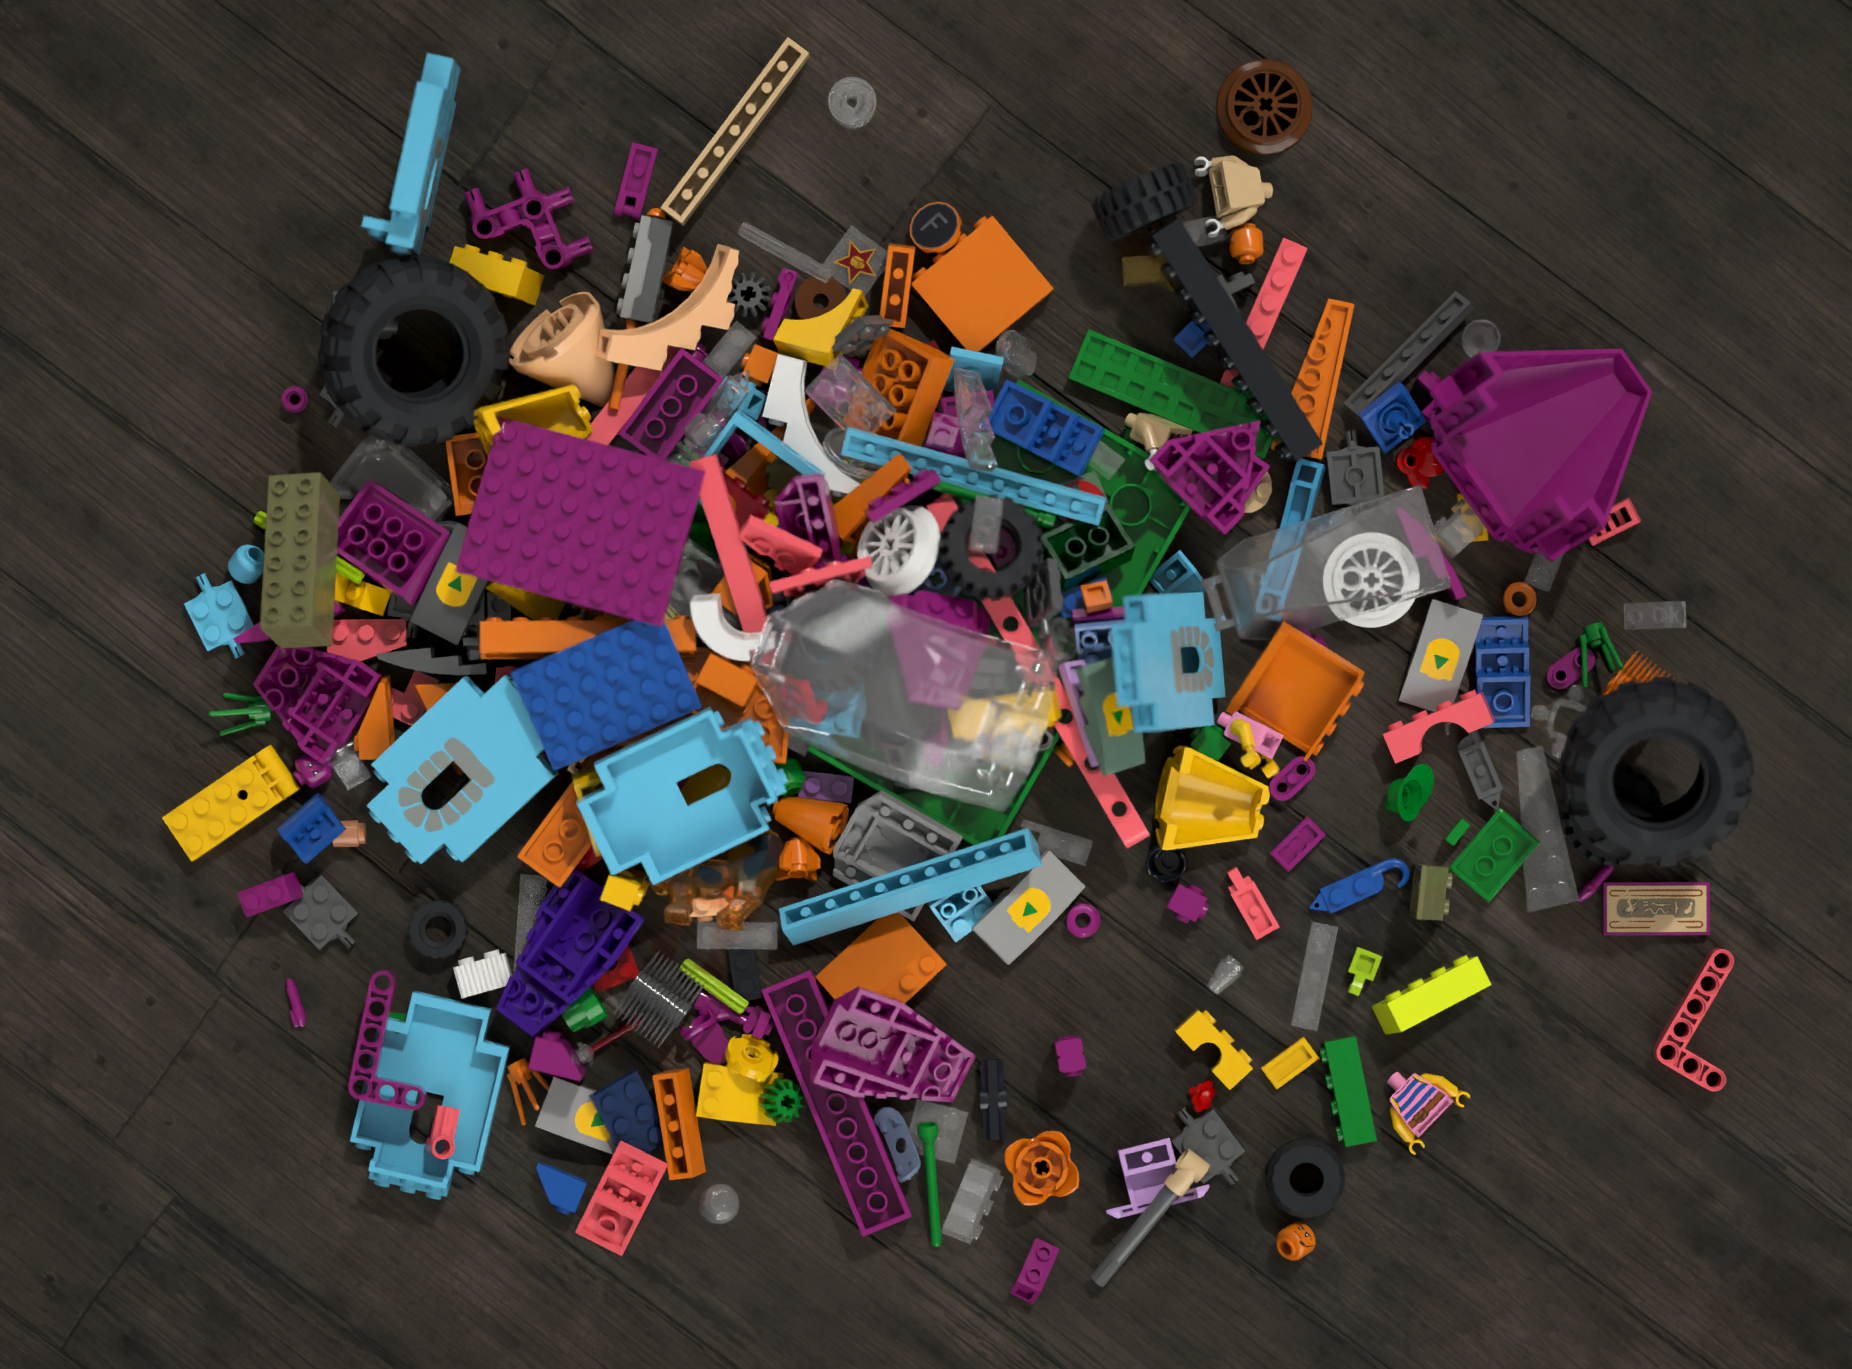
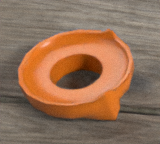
M1524 582L1509 584L1503 595L1505 611L1516 616H1524L1532 612L1537 601L1533 588ZM1515 592L1522 593L1525 598L1524 604L1521 607L1515 606L1512 602V596Z

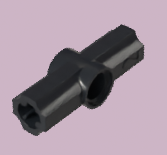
M983 1059L980 1064L982 1087L980 1088V1112H982L983 1140L1006 1139L1005 1111H1007L1006 1087H1004L1003 1059Z

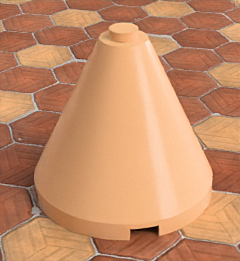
M579 292L560 300L562 308L553 313L546 309L535 318L512 345L510 354L514 359L510 358L509 362L517 372L554 388L574 384L581 394L580 399L603 407L611 398L616 376L612 361H607L595 355L600 329H605L600 305L591 293Z

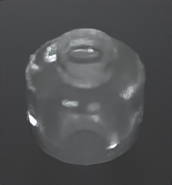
M698 413L684 426L683 432L686 438L683 441L692 451L698 449L701 452H707L720 435L723 427L712 414Z

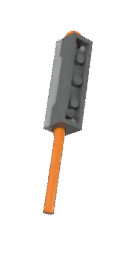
M659 208L649 210L646 216L642 215L640 223L635 222L633 238L637 240L635 248H630L627 263L631 264L630 273H624L622 289H626L624 299L619 298L616 314H620L621 323L627 325L626 329L637 328V326L641 327L654 322L673 233V221L666 220V214ZM618 363L608 407L610 410L619 411L628 364Z

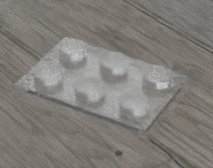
M841 353L804 390L845 433L848 427L874 434L897 411Z

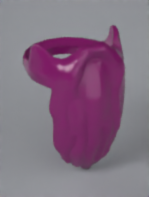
M707 1010V1016L700 1015L692 1020L689 1028H679L683 1038L686 1041L691 1040L693 1046L705 1059L715 1064L726 1062L725 1050L729 1042L723 1033V1029L717 1023L716 1017L710 1010Z

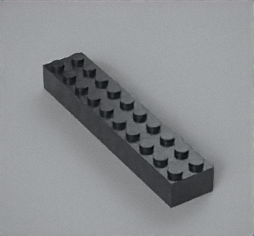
M1179 218L1175 219L1146 237V250L1153 259L1157 257L1162 266L1159 269L1167 281L1172 280L1176 287L1174 290L1176 297L1182 304L1186 302L1191 310L1188 312L1189 317L1196 326L1200 324L1205 334L1202 336L1210 348L1214 347L1220 355L1217 357L1219 364L1225 371L1229 369L1234 377L1231 380L1233 386L1239 393L1243 392L1248 399L1245 402L1246 406L1253 415L1257 414L1261 419L1260 427L1268 438L1272 437L1277 444L1274 449L1281 460L1286 459L1287 462H1297L1323 445L1321 439Z

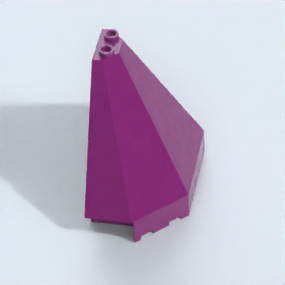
M1623 349L1479 352L1453 370L1450 376L1430 389V396L1434 398V408L1431 409V429H1434L1435 438L1431 442V451L1494 539L1501 542L1504 540L1515 543L1516 548L1531 554L1534 552L1541 553L1546 556V560L1553 562L1571 547L1575 548L1605 529L1649 404L1652 390Z

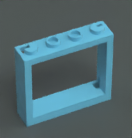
M741 410L735 412L704 456L718 455L734 431L739 427L803 475L822 473L823 476L825 475L824 471ZM698 499V503L703 506L702 501Z

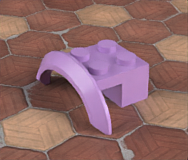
M1170 1138L1118 1151L1131 1204L1106 1210L1109 1215L1118 1219L1142 1213L1165 1186L1164 1181L1176 1169L1174 1167L1176 1160ZM1209 1184L1187 1190L1182 1197L1178 1196L1172 1205L1203 1197L1209 1189Z

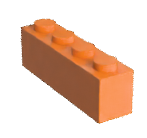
M689 1068L666 1070L652 1075L666 1162L668 1164L669 1180L694 1178L705 1173L706 1169Z

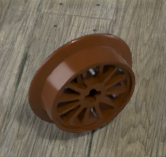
M1258 59L1237 67L1225 79L1217 98V116L1225 135L1239 148L1260 155L1276 154L1292 147L1306 132L1312 117V97L1305 80L1292 67L1276 60ZM1269 75L1280 79L1271 93L1268 92ZM1255 76H1265L1264 92H1261L1254 78ZM1246 80H1250L1258 96H1255L1241 85ZM1283 82L1291 88V90L1275 97V93ZM1240 91L1251 98L1253 102L1235 101V95ZM1291 94L1296 99V104L1278 103L1279 100ZM1260 100L1263 102L1270 101L1271 105L1269 108L1271 111L1266 109L1261 111L1259 109L1261 106ZM1234 107H1246L1241 111L1239 117H1237L1235 114ZM1278 108L1295 109V118L1291 119L1280 112ZM1248 112L1254 113L1258 118L1257 124L1247 126L1243 121L1244 114ZM1274 115L1288 122L1290 126L1286 130L1281 131ZM1268 118H1270L1277 135H1266ZM1263 124L1262 136L1251 133Z

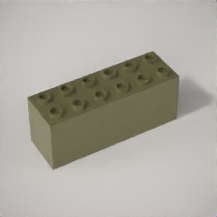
M321 473L269 476L260 628L280 648L332 646L340 494Z

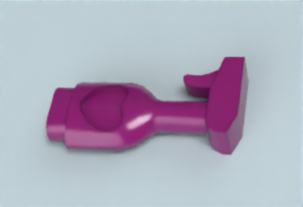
M701 990L693 1007L699 1010L698 1014L702 1016H707V1010H710L716 1017L717 1022L728 1019L744 1026L743 1030L747 1034L754 1029L763 1010V1007L759 1005L756 1007L748 1006L745 1011L750 1014L747 1017L743 1014H738L715 996Z

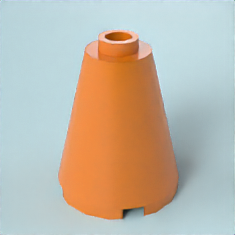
M783 796L782 799L778 798L775 802L772 813L775 814L776 821L823 853L830 855L833 853V848L837 843L835 840L839 834L843 833L846 827L849 809L847 808L848 805L838 802Z

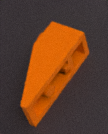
M384 675L380 681L359 732L355 735L354 748L355 751H359V760H376L395 742L390 675Z

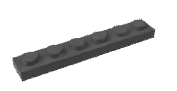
M1455 291L1344 402V405L1359 417V412L1396 383L1402 382L1475 309L1472 303Z

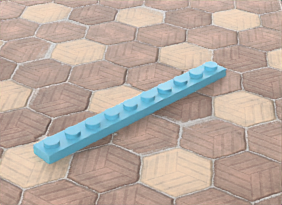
M848 427L841 455L884 466L897 454H901L912 468V471L909 472L910 474L914 475L924 468H927V470L932 468L938 473L943 482L986 495H998V498L1005 499L1007 496L1018 504L1021 503L1022 505L1099 526L1106 501L1105 497Z

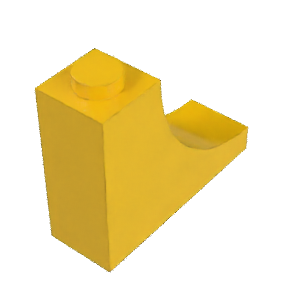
M853 288L841 304L821 316L805 320L784 319L773 339L779 354L836 368L843 353L842 351L834 352L832 346L837 343L835 336L856 318L864 316L868 303L863 291Z

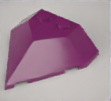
M1260 421L1167 440L1149 459L1160 478L1201 519L1223 535H1226L1244 516L1246 492L1249 488L1256 449L1255 442Z

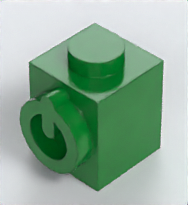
M1216 724L1211 727H1196L1189 736L1192 739L1189 744L1191 749L1216 761L1222 757L1231 743L1223 737L1224 731Z

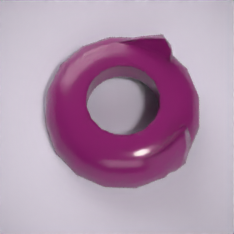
M1077 903L1067 914L1066 928L1076 937H1090L1099 928V913L1089 904ZM1080 913H1086L1089 916V923L1085 927H1078L1075 923L1076 916Z

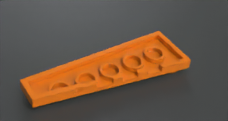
M1334 299L1327 300L1291 392L1323 445L1304 457L1322 460L1355 305L1353 303ZM1274 440L1270 446L1271 450H1275L1274 447L1277 445Z

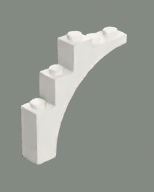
M778 354L762 416L769 418L768 423L784 427V423H788L783 442L825 472L824 478L829 485V489L832 490L831 495L844 498L862 482L846 473L830 458L818 441L812 428L805 403L804 381L808 361Z

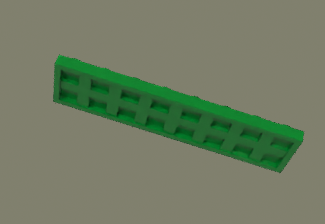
M1088 330L1068 378L1198 433L1260 421V424L1262 423L1257 414L1253 415L1249 411L1245 403L1248 399L1244 393H1239L1237 390L1092 330ZM1260 426L1259 431H1257L1254 455L1264 460L1273 438H1268Z

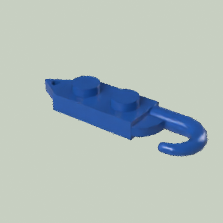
M1386 859L1320 888V893L1309 908L1329 911L1331 914L1372 896L1383 888L1384 878L1382 873L1392 868H1398L1402 872V879L1396 885L1397 888H1401L1409 880V868L1400 859ZM1315 903L1319 904L1317 908L1314 907Z

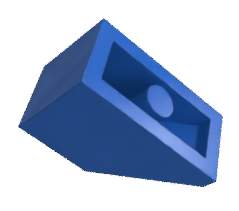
M539 1161L536 1170L550 1203L555 1205L554 1209L566 1215H569L570 1211L575 1213L589 1181Z

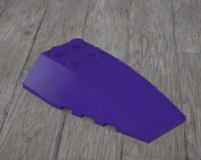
M576 868L561 888H558L556 885L553 886L538 908L535 915L537 920L533 930L530 929L526 939L528 942L523 954H519L515 963L517 964L513 977H509L496 1008L534 1038L614 965L645 920L634 909L629 911L600 900L604 887Z

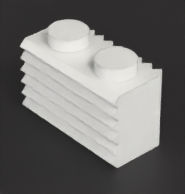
M499 949L483 953L484 959L474 961L473 956L458 960L459 966L453 967L461 998L505 987L509 977H513L507 954H500Z

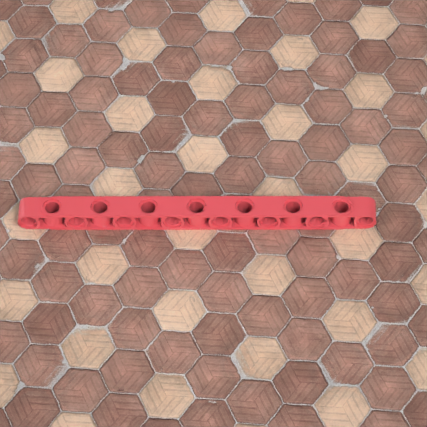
M944 494L925 505L928 511L935 517L941 533L951 514L958 509L949 494ZM971 531L966 541V553L975 566L984 571L996 572ZM1002 597L997 601H991L990 598H985L984 601L981 600L1032 689L1056 685L1060 710H1070L1072 720L1068 724H1061L1057 720L1054 721V726L1125 847L1128 849L1149 837V832L1115 774L1103 777L1099 766L1093 771L1085 767L1084 761L1087 753L1067 692L1011 597ZM1005 618H1016L1018 621L1017 630L1014 632L1006 631L1003 627ZM1034 663L1044 665L1045 674L1043 677L1035 678L1031 675L1030 668ZM1117 801H1122L1126 805V812L1120 817L1115 816L1111 810L1112 805Z

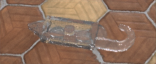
M749 370L734 376H726L702 410L685 439V446L691 456L697 459L705 456L707 451L699 452L695 448V441L702 432L708 436L720 434L750 393L748 390Z

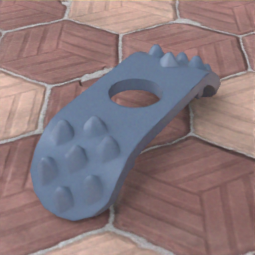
M881 1108L876 1111L874 1122L885 1137L898 1172L897 1180L901 1183L910 1180L914 1174L918 1173L921 1166L920 1157L902 1115L894 1108ZM900 1138H904L907 1142V1148L903 1153H899L896 1150V1142Z

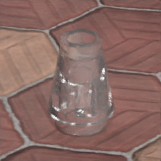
M1227 955L1225 959L1222 958L1207 987L1219 995L1242 976L1241 972L1244 967L1235 958Z

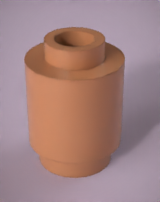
M359 820L341 821L346 830L332 841L333 847H359L360 844H366V823H359Z

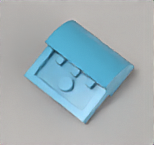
M977 886L930 901L927 904L953 940L957 942L972 931L971 928L991 906L992 901L982 887Z

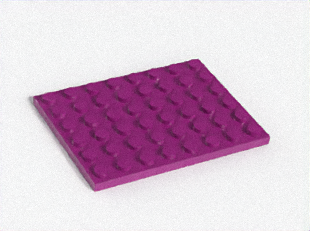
M500 417L498 424L501 430L494 435L455 571L662 627L706 472Z

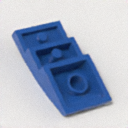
M1007 379L982 426L1080 477L1084 473L1105 432L1104 428Z
M1482 617L1474 643L1476 694L1484 693L1495 719L1494 723L1482 728L1530 727L1528 617Z

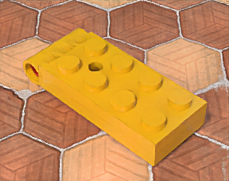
M269 745L162 817V819L189 859L196 861L301 788L273 746ZM242 790L248 793V797L245 800L240 798Z

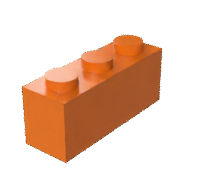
M889 243L880 315L883 319H892L894 322L891 325L892 327L905 328L916 246Z

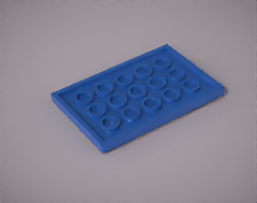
M630 620L511 671L514 682L554 771L702 708L665 620L662 627Z

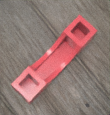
M1472 690L1460 695L1462 700L1452 704L1451 700L1436 705L1437 711L1427 714L1426 710L1412 715L1413 721L1403 725L1400 720L1388 725V731L1383 736L1395 764L1422 752L1423 737L1426 731L1434 724L1453 722L1470 733L1494 723L1495 719L1484 693L1476 694V691Z

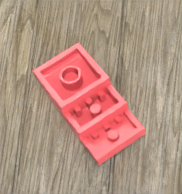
M620 1141L575 1233L622 1256L668 1164Z

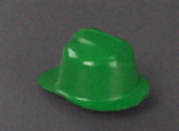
M1421 763L1416 765L1405 778L1393 781L1388 788L1384 807L1387 810L1400 814L1404 821H1413L1432 793L1434 786L1432 769L1428 765Z

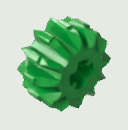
M776 1078L773 1079V1085H765L767 1092L759 1094L765 1101L759 1106L765 1109L764 1115L767 1118H772L773 1122L782 1123V1121L789 1123L792 1121V1116L800 1117L798 1108L805 1107L803 1103H800V1100L805 1095L799 1092L801 1088L799 1084L793 1083L791 1079L784 1078L781 1080Z

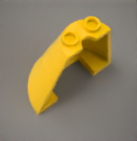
M574 384L482 407L473 412L474 416L478 415L473 422L488 456L494 435L501 430L498 424L500 417L585 439L593 431L589 423L591 416L584 406L580 408L579 399L581 394Z
M1176 747L1173 750L1175 756L1173 758L1168 757L1163 767L1156 794L1154 819H1158L1160 829L1156 828L1155 833L1160 848L1162 850H1173L1257 838L1258 832L1262 829L1264 823V816L1260 814L1262 805H1266L1269 801V787L1189 747Z

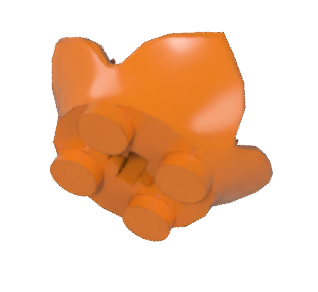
M1045 1131L1032 1139H1019L1006 1148L1005 1165L1007 1170L1013 1175L1014 1193L1023 1205H1038L1043 1203L1049 1196H1067L1078 1188L1079 1172L1076 1165L1070 1159V1143L1061 1132ZM1045 1160L1046 1166L1049 1168L1048 1171H1042V1174L1037 1173V1167L1034 1166L1035 1163Z

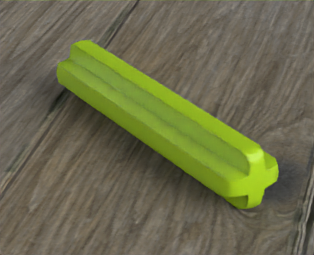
M686 959L680 966L682 968L681 973L687 971L685 974L687 977L692 973L690 976L691 980L695 978V983L700 981L699 986L705 984L703 989L738 1014L743 1013L748 1007L749 1003L746 999L692 960Z

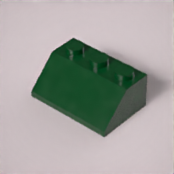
M1109 504L1104 505L1099 526L1075 519L1043 534L1041 537V543H1044L1043 553L1045 560L1047 558L1057 559L1058 569L1061 573L1060 590L1062 593L1131 561L1135 545Z

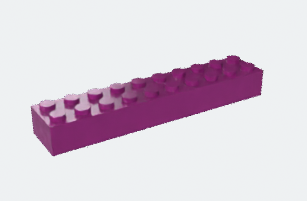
M812 969L763 988L761 991L862 1236L864 1237L912 1217V1212L897 1180L896 1173L865 1098L854 1097L811 1081L812 1044L829 1013Z

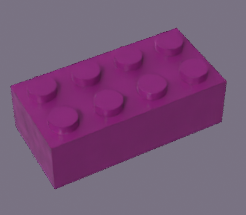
M681 348L618 434L647 456L667 461L726 381Z

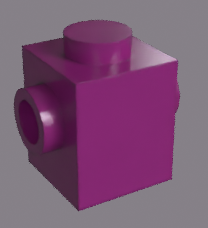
M1177 884L1166 907L1176 912L1175 918L1188 924L1189 920L1196 922L1197 918L1203 919L1209 905L1205 903L1207 898L1202 896L1204 890L1192 884L1188 888Z

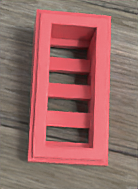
M1629 497L1614 504L1610 514L1615 512L1621 525L1616 527L1611 515H1609L1607 523L1611 530L1607 532L1606 529L1600 531L1602 535L1599 537L1596 534L1590 537L1589 541L1592 546L1640 523L1641 519ZM1623 507L1631 519L1627 522L1620 510Z

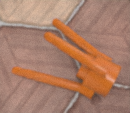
M526 1058L507 1066L509 1071L507 1077L511 1083L518 1115L523 1126L526 1125L517 1083L518 1085H523L535 1110H539V1105L528 1084V1080L533 1078L530 1073L536 1077L547 1091L550 1088L549 1083L538 1071L528 1069L529 1063Z

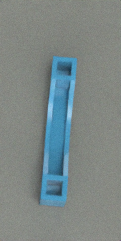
M1302 458L1296 462L1279 533L1254 611L1256 613L1280 620L1283 619L1326 468L1323 464Z

